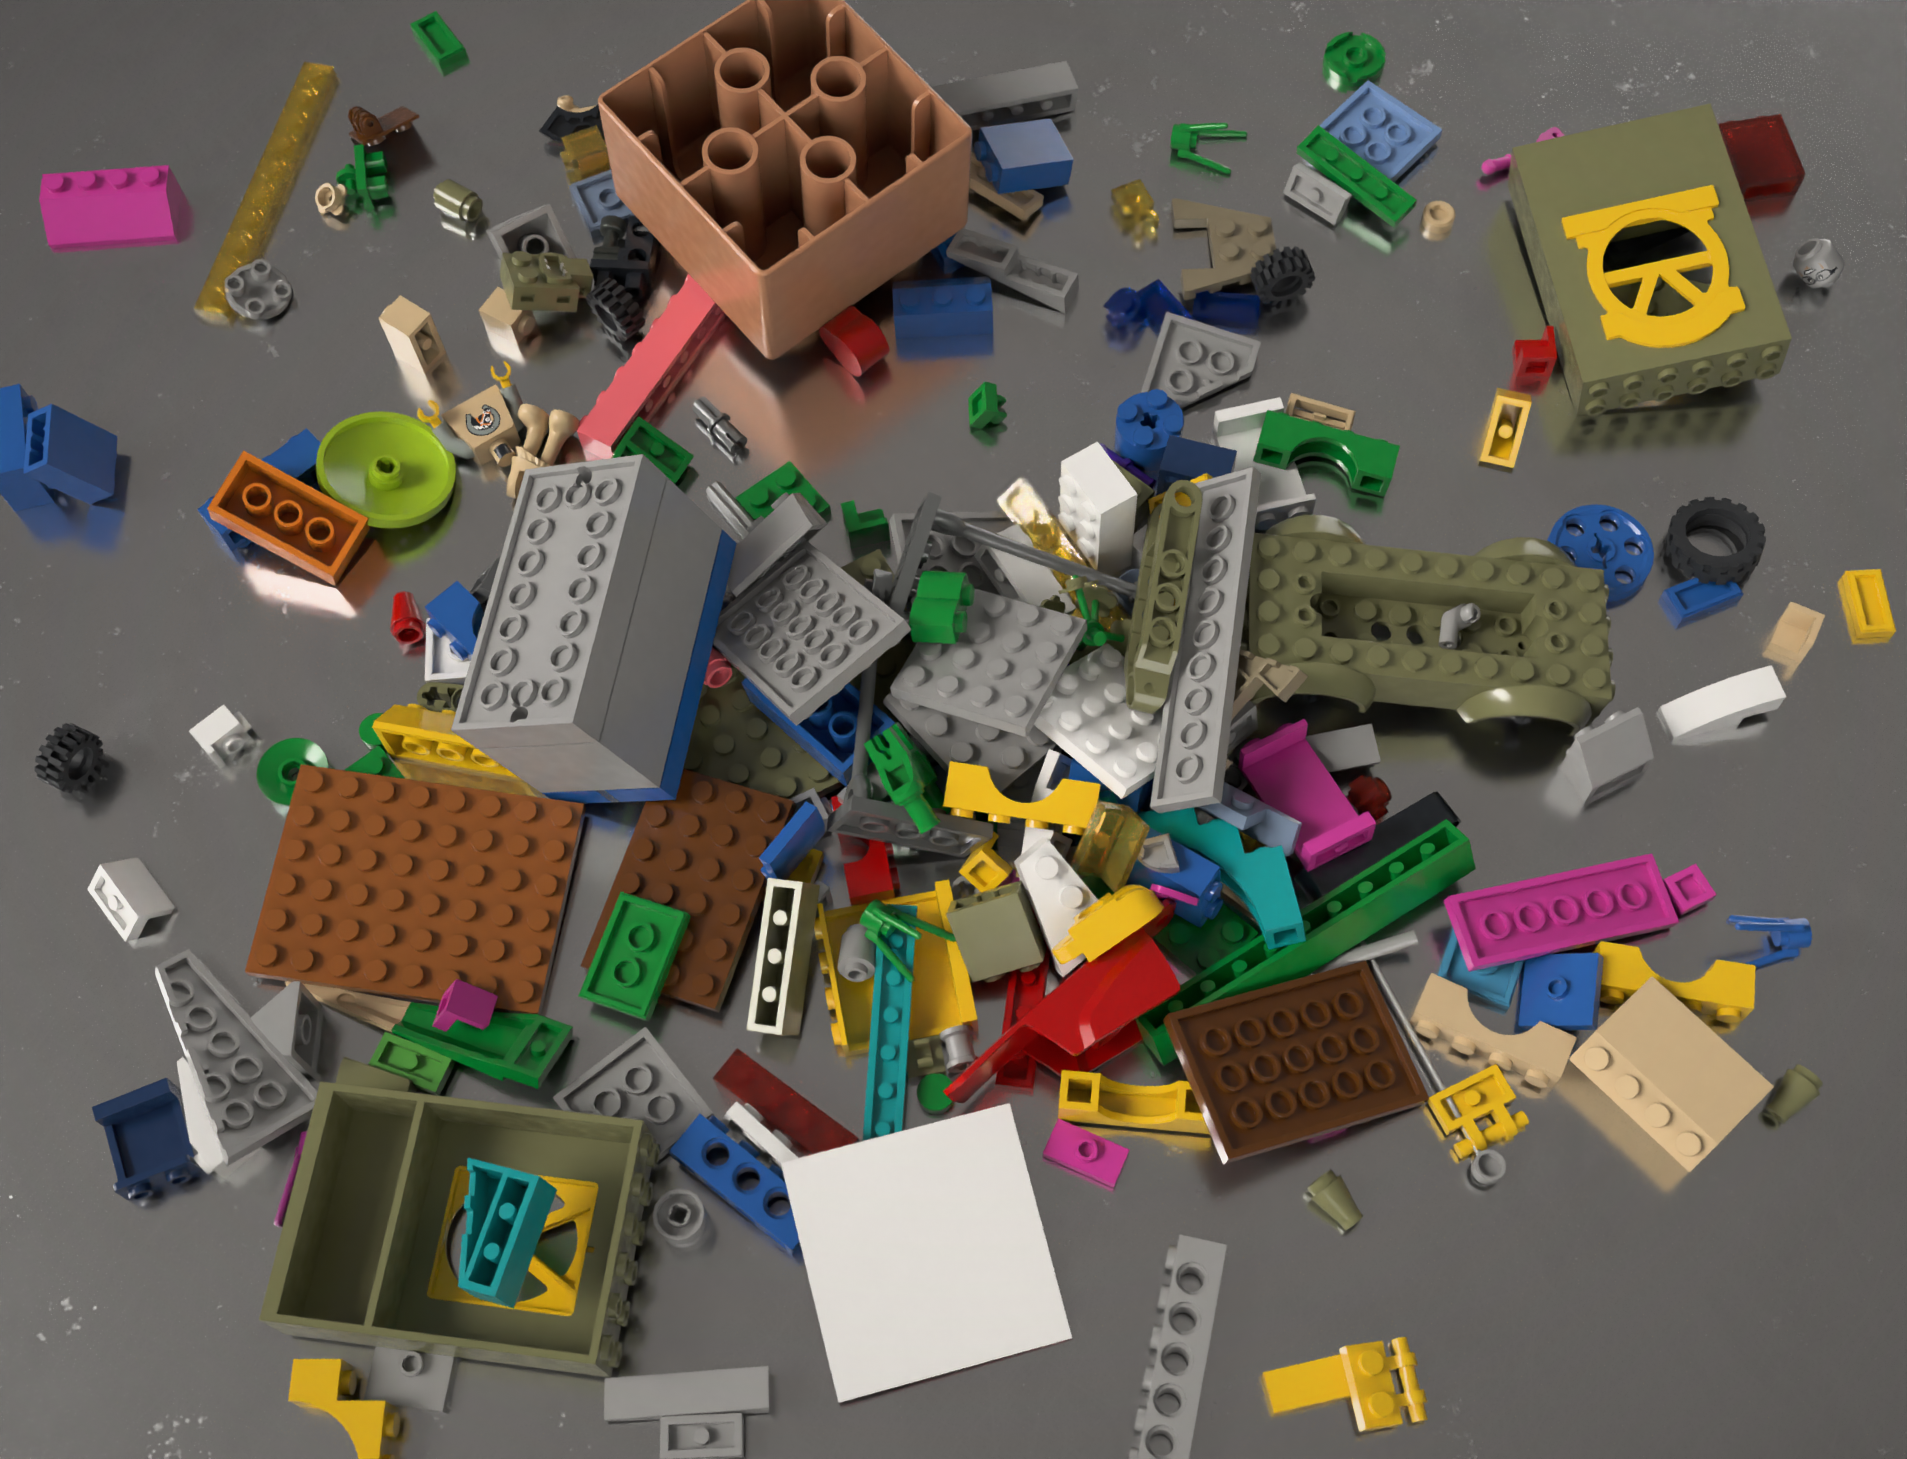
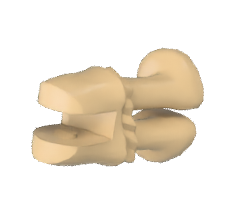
M531 404L520 405L518 417L527 427V435L523 448L516 446V456H512V465L506 487L508 497L517 499L525 469L554 465L563 444L579 427L580 421L577 417L562 410H553L549 416L543 409ZM549 431V436L545 448L539 459L537 458L539 449L541 447L545 435Z

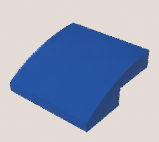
M806 801L759 857L764 865L760 871L767 880L768 878L787 880L825 834L824 821L817 807Z

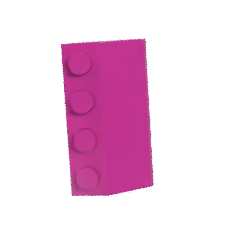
M169 165L42 174L39 201L48 245L51 249L177 240L182 189Z

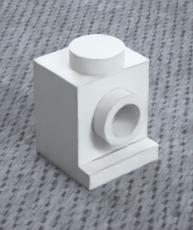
M223 704L190 729L189 732L221 769L226 765L223 759L229 754L239 751L244 743L251 738L247 731L252 726L239 711L232 714Z

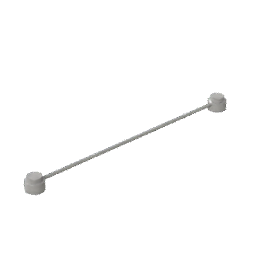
M1365 940L1360 942L1361 946L1367 945ZM1375 958L1370 959L1371 965L1440 1090L1446 1089ZM1451 1096L1446 1098L1456 1119L1461 1117ZM1461 1126V1128H1462L1463 1132L1465 1133L1467 1139L1470 1140V1138H1469V1136L1467 1135L1466 1131H1465L1464 1128ZM1473 1145L1477 1156L1471 1163L1472 1175L1482 1184L1491 1185L1496 1183L1506 1170L1504 1158L1494 1150H1476Z

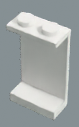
M1280 397L1218 410L1214 414L1212 430L1217 445L1237 451L1234 472L1254 467L1261 473L1255 529L1258 530L1269 529L1288 518L1313 515L1316 501L1314 493L1306 495L1295 462L1286 470L1253 462L1267 410L1273 412L1284 411Z

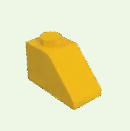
M1497 388L1488 420L1480 461L1514 468L1532 403L1531 395Z

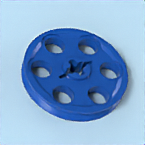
M1593 504L1574 508L1558 519L1547 541L1562 548L1563 551L1573 555L1574 563L1577 567L1604 570V584H1607L1609 587L1607 603L1619 601L1634 594L1643 585L1653 566L1654 549L1647 531L1634 517L1615 507ZM1603 519H1610L1616 523L1617 530L1612 532L1606 531L1600 526L1599 522ZM1570 523L1578 524L1582 527L1584 534L1580 536L1571 535L1566 530V525ZM1626 543H1635L1642 549V554L1631 555L1625 550L1624 545ZM1595 547L1600 553H1606L1604 559L1600 558L1598 553H1593ZM1615 572H1628L1633 577V582L1630 584L1621 583L1615 577Z

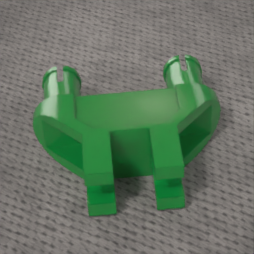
M897 722L882 732L889 745H887L880 733L864 743V746L878 770L884 788L894 804H898L899 807L904 806L921 835L941 822L932 808L943 809L948 814L951 812V807L943 806L945 796L936 784L938 774L932 764L914 744L900 723Z

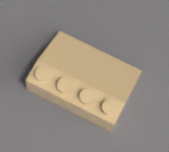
M1653 976L1569 1058L1574 1065L1689 1173L1774 1088L1769 1081Z

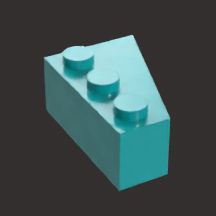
M468 1158L467 1171L470 1172L468 1195H465L464 1209L467 1210L466 1232L462 1234L458 1287L478 1299L514 1308L557 1189L540 1176Z

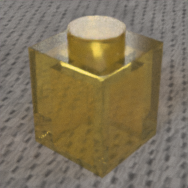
M597 125L561 137L565 150L560 152L562 162L566 171L572 169L577 181L611 169L607 147Z

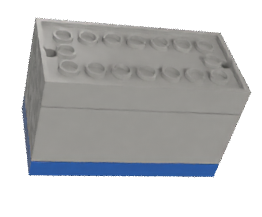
M643 454L525 469L451 731L550 799L577 803L676 800L737 543L668 477L666 478V475Z

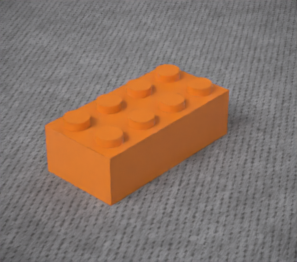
M244 450L207 508L212 520L334 586L338 583L370 530L368 525L369 518Z

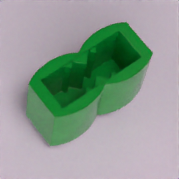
M922 572L918 584L917 597L913 602L909 618L913 642L956 644L960 633L966 632L968 621L966 610L967 606L973 605L975 595L974 585L969 584L967 573Z

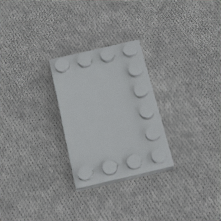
M806 541L720 612L712 646L797 726L804 719L812 716L815 710L829 698L839 693L860 672L868 669L890 647L898 644L901 638L911 631V628L905 619Z

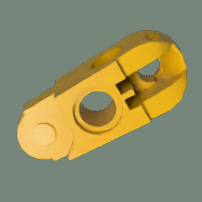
M1130 884L1121 888L1113 895L1107 893L1073 917L1075 923L1067 930L1069 935L1055 945L1051 952L1060 964L1067 963L1082 953L1091 962L1155 918L1163 910L1164 906L1153 890H1148L1141 885Z

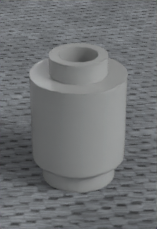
M861 924L849 926L841 938L837 969L842 976L852 982L864 981L871 978L875 973L877 945L864 936L868 929Z

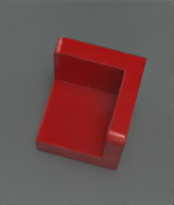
M1554 326L1545 327L1541 340H1515L1513 348L1516 377H1550L1557 359Z

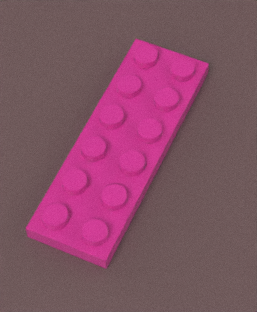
M1652 853L1451 895L1444 900L1469 972L1594 945L1600 941L1607 942L1667 929L1679 923Z

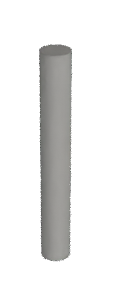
M1408 931L1345 951L1309 974V976L1418 945L1415 931Z

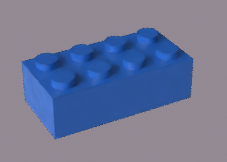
M747 678L741 682L749 701L845 787L849 784L852 778L859 690L851 683H847L839 693L833 695L817 708L812 716L804 719L796 726ZM873 704L870 739L881 733L885 742L889 745L882 732L894 725L895 722ZM870 755L868 757V765L873 762Z

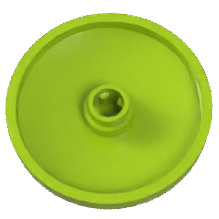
M379 411L362 413L347 418L334 426L325 435L317 452L316 476L323 494L369 518V526L403 528L430 519L446 505L454 488L456 464L453 454L444 448L432 432L430 426L407 415Z

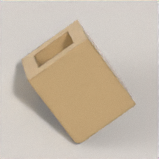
M1790 602L1777 621L1766 649L1801 663L1813 646L1825 615Z

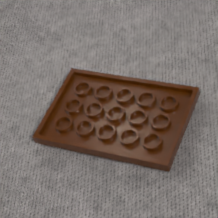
M683 769L676 800L645 802L581 967L589 971L620 892L688 913L691 918L661 994L719 1012L767 886V879L760 871L764 865L759 857L792 819L797 807L796 803L786 798Z
M1366 961L1169 1013L1163 1019L1223 1165L1423 1105L1430 1099Z

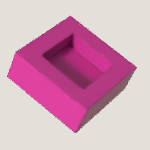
M1697 864L1663 880L1669 897L1680 915L1712 901L1717 895Z

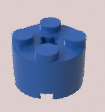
M1160 389L1138 393L1129 397L1119 405L1115 426V449L1117 454L1124 459L1130 458L1134 461V465L1144 467L1145 471L1159 470L1169 435L1183 437L1184 416L1181 408L1173 399L1167 396L1165 391Z

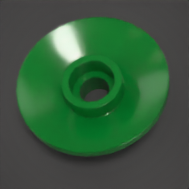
M289 738L277 742L263 754L258 763L256 778L261 792L270 801L278 805L290 806L296 780L291 781L292 775L299 772L301 765L329 768L326 754L316 743L304 738Z

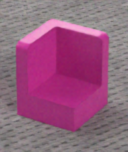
M455 979L442 996L433 1027L447 1032L456 1020H460L484 1030L490 1023L498 996Z

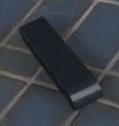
M1433 792L1376 825L1372 840L1309 872L1303 868L1296 875L1295 881L1311 903L1444 820L1447 819L1455 827L1461 823V820L1440 793Z

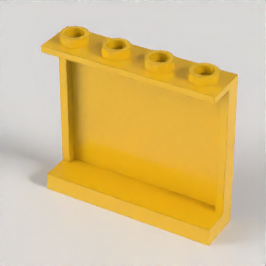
M949 879L935 882L934 891L881 900L884 904L917 906V918L953 934L946 916L951 901H954ZM823 903L817 904L819 917L815 918L814 932L816 940L823 939L825 952L818 953L822 975L829 974L831 987L824 988L828 1010L836 1009L838 1021L831 1023L834 1046L842 1045L845 1057L869 1052L874 975L861 982H852L839 973L837 966L841 938L849 926L860 924V918L870 903L824 911ZM916 927V930L922 934L921 939H915L913 969L915 980L912 984L909 1040L935 1035L940 1036L943 1030L958 1025H970L973 1027V1032H977L978 1019L969 974L957 942L949 941Z

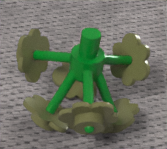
M1073 575L1071 580L1065 581L1067 588L1058 592L1062 594L1075 590L1077 595L1075 604L1077 608L1081 609L1083 619H1086L1087 631L1071 657L1069 664L1071 665L1105 644L1106 640L1110 646L1121 653L1122 657L1125 656L1131 619H1125L1124 621L1115 620L1111 625L1110 632H1106L1103 625L1099 623V616L1107 617L1110 615V609L1117 604V597L1113 593H1109L1108 588L1104 585H1098L1096 588L1092 586L1099 583L1098 580L1088 582L1086 575L1082 577ZM1053 595L1050 600H1043L1039 607L1064 613L1066 606L1064 602L1060 601L1059 596Z

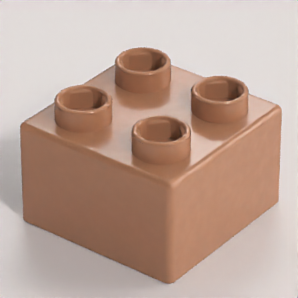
M746 0L605 91L598 98L615 192L618 198L768 359L774 360L783 355L850 305L852 306L960 231L967 224L972 146L971 127L845 0Z

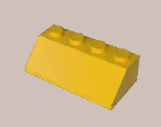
M394 704L373 723L372 728L390 757L524 781L451 731L456 714L455 711L442 710L441 712L430 711L418 704H408V706Z

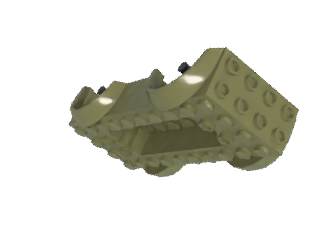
M1301 515L1288 518L1273 525L1264 534L1254 533L1240 649L1264 659L1276 660L1289 667L1290 665L1295 666L1303 671L1308 678L1294 694H1302L1301 700L1304 702L1308 698V702L1316 701V695L1338 697L1359 706L1358 712L1363 713L1368 710L1373 701L1457 710L1466 723L1472 724L1489 718L1515 716L1516 723L1526 724L1531 721L1530 717H1542L1571 724L1574 728L1568 736L1574 737L1580 730L1589 726L1596 717H1599L1601 711L1614 699L1616 689L1615 682L1611 680L1610 675L1613 650L1608 645L1611 618L1606 615L1609 587L1607 584H1604V570L1577 567L1562 548L1550 541L1534 537H1516L1495 542L1482 548L1473 556L1367 545L1351 525L1338 518L1324 515ZM1463 603L1476 604L1481 612L1480 619L1458 632L1461 638V645L1454 649L1441 648L1439 646V636L1443 614ZM1375 624L1387 626L1391 632V637L1385 641L1378 640L1372 635L1371 627ZM1406 633H1418L1422 637L1423 643H1412L1407 638ZM1263 684L1250 701L1258 704L1266 698L1277 695Z

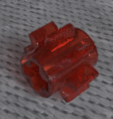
M1361 775L1349 783L1351 790L1348 791L1346 798L1357 808L1359 815L1368 811L1376 821L1389 812L1386 806L1392 799V795L1388 786L1381 778L1375 777L1372 779L1371 776L1366 778L1364 775Z

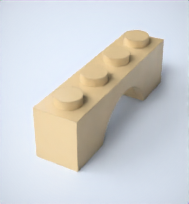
M1433 973L1430 974L1409 1021L1421 1035L1432 1039L1439 1037L1452 1043V1047L1455 1050L1467 1055L1477 1054L1488 1059V1063L1491 1066L1497 1064L1498 1068L1502 1071L1512 1070L1525 1076L1524 1078L1527 1082L1541 1088L1548 1086L1553 1089L1560 1080L1577 1038L1542 1021L1538 1022L1530 1030L1517 1035H1503L1493 1032L1484 1027L1473 1015L1468 1003L1467 988Z

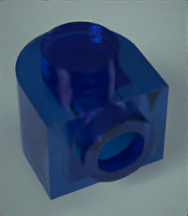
M1131 288L1117 290L1103 305L1109 311L1105 318L1118 330L1124 326L1132 333L1145 321L1149 312L1147 301Z

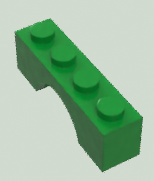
M1267 410L1253 462L1286 470L1293 462L1300 458L1308 456L1324 457L1336 462L1344 469L1349 477L1351 488L1385 497L1392 480L1400 445L1389 443L1384 439H1374L1359 435L1350 430H1340L1325 426L1320 422L1299 419L1283 412Z

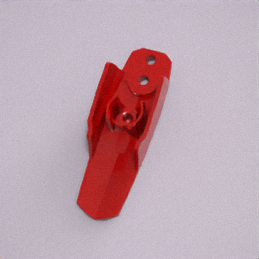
M1171 898L1159 899L1164 908L1155 918L1091 962L1087 960L988 1047L943 1092L953 1102L965 1103L993 1075L1019 1053L1026 1054L1061 1077L1062 1070L1092 1072L1141 1043L1143 1038L1135 1019L1175 996L1180 991V984L1173 970L1153 940V937L1166 927L1173 918L1177 903Z

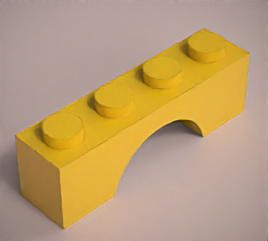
M950 761L943 806L951 807L950 815L973 818L974 811L989 813L988 821L1010 824L1011 817L1026 819V827L1047 830L1048 822L1063 824L1062 832L1085 835L1086 828L1094 829L1100 784L1063 778L1053 793L1046 798L1032 803H1020L1007 798L996 788L991 778L989 767Z
M1600 941L1593 953H1600L1604 958L1600 1000L1604 1003L1622 1004L1626 1002L1653 976L1696 1016L1702 1014L1717 1016L1719 1021L1736 1023L1741 1020L1743 1021L1754 1010L1756 965L1716 959L1702 978L1692 982H1675L1655 973L1645 962L1639 947Z
M1062 1070L1058 1118L1063 1121L1210 1134L1188 1081H1177L1162 1086H1138L1110 1080L1101 1073Z

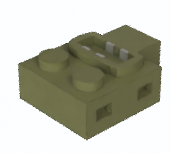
M516 251L514 253H502L500 279L511 310L577 312L578 298H586V295L591 291L593 273L587 259L567 258V256L551 252L529 254L523 251Z

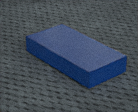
M1693 578L1665 589L1661 597L1678 624H1681L1736 602L1742 598L1744 593L1737 582L1727 581L1725 585H1716V582L1709 581L1708 584L1698 582V578Z

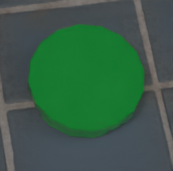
M1345 32L1335 36L1327 44L1323 57L1325 71L1331 79L1339 84L1350 87L1362 86L1368 80L1372 83L1375 82L1384 70L1386 62L1385 48L1379 40L1369 34L1352 35L1353 32Z

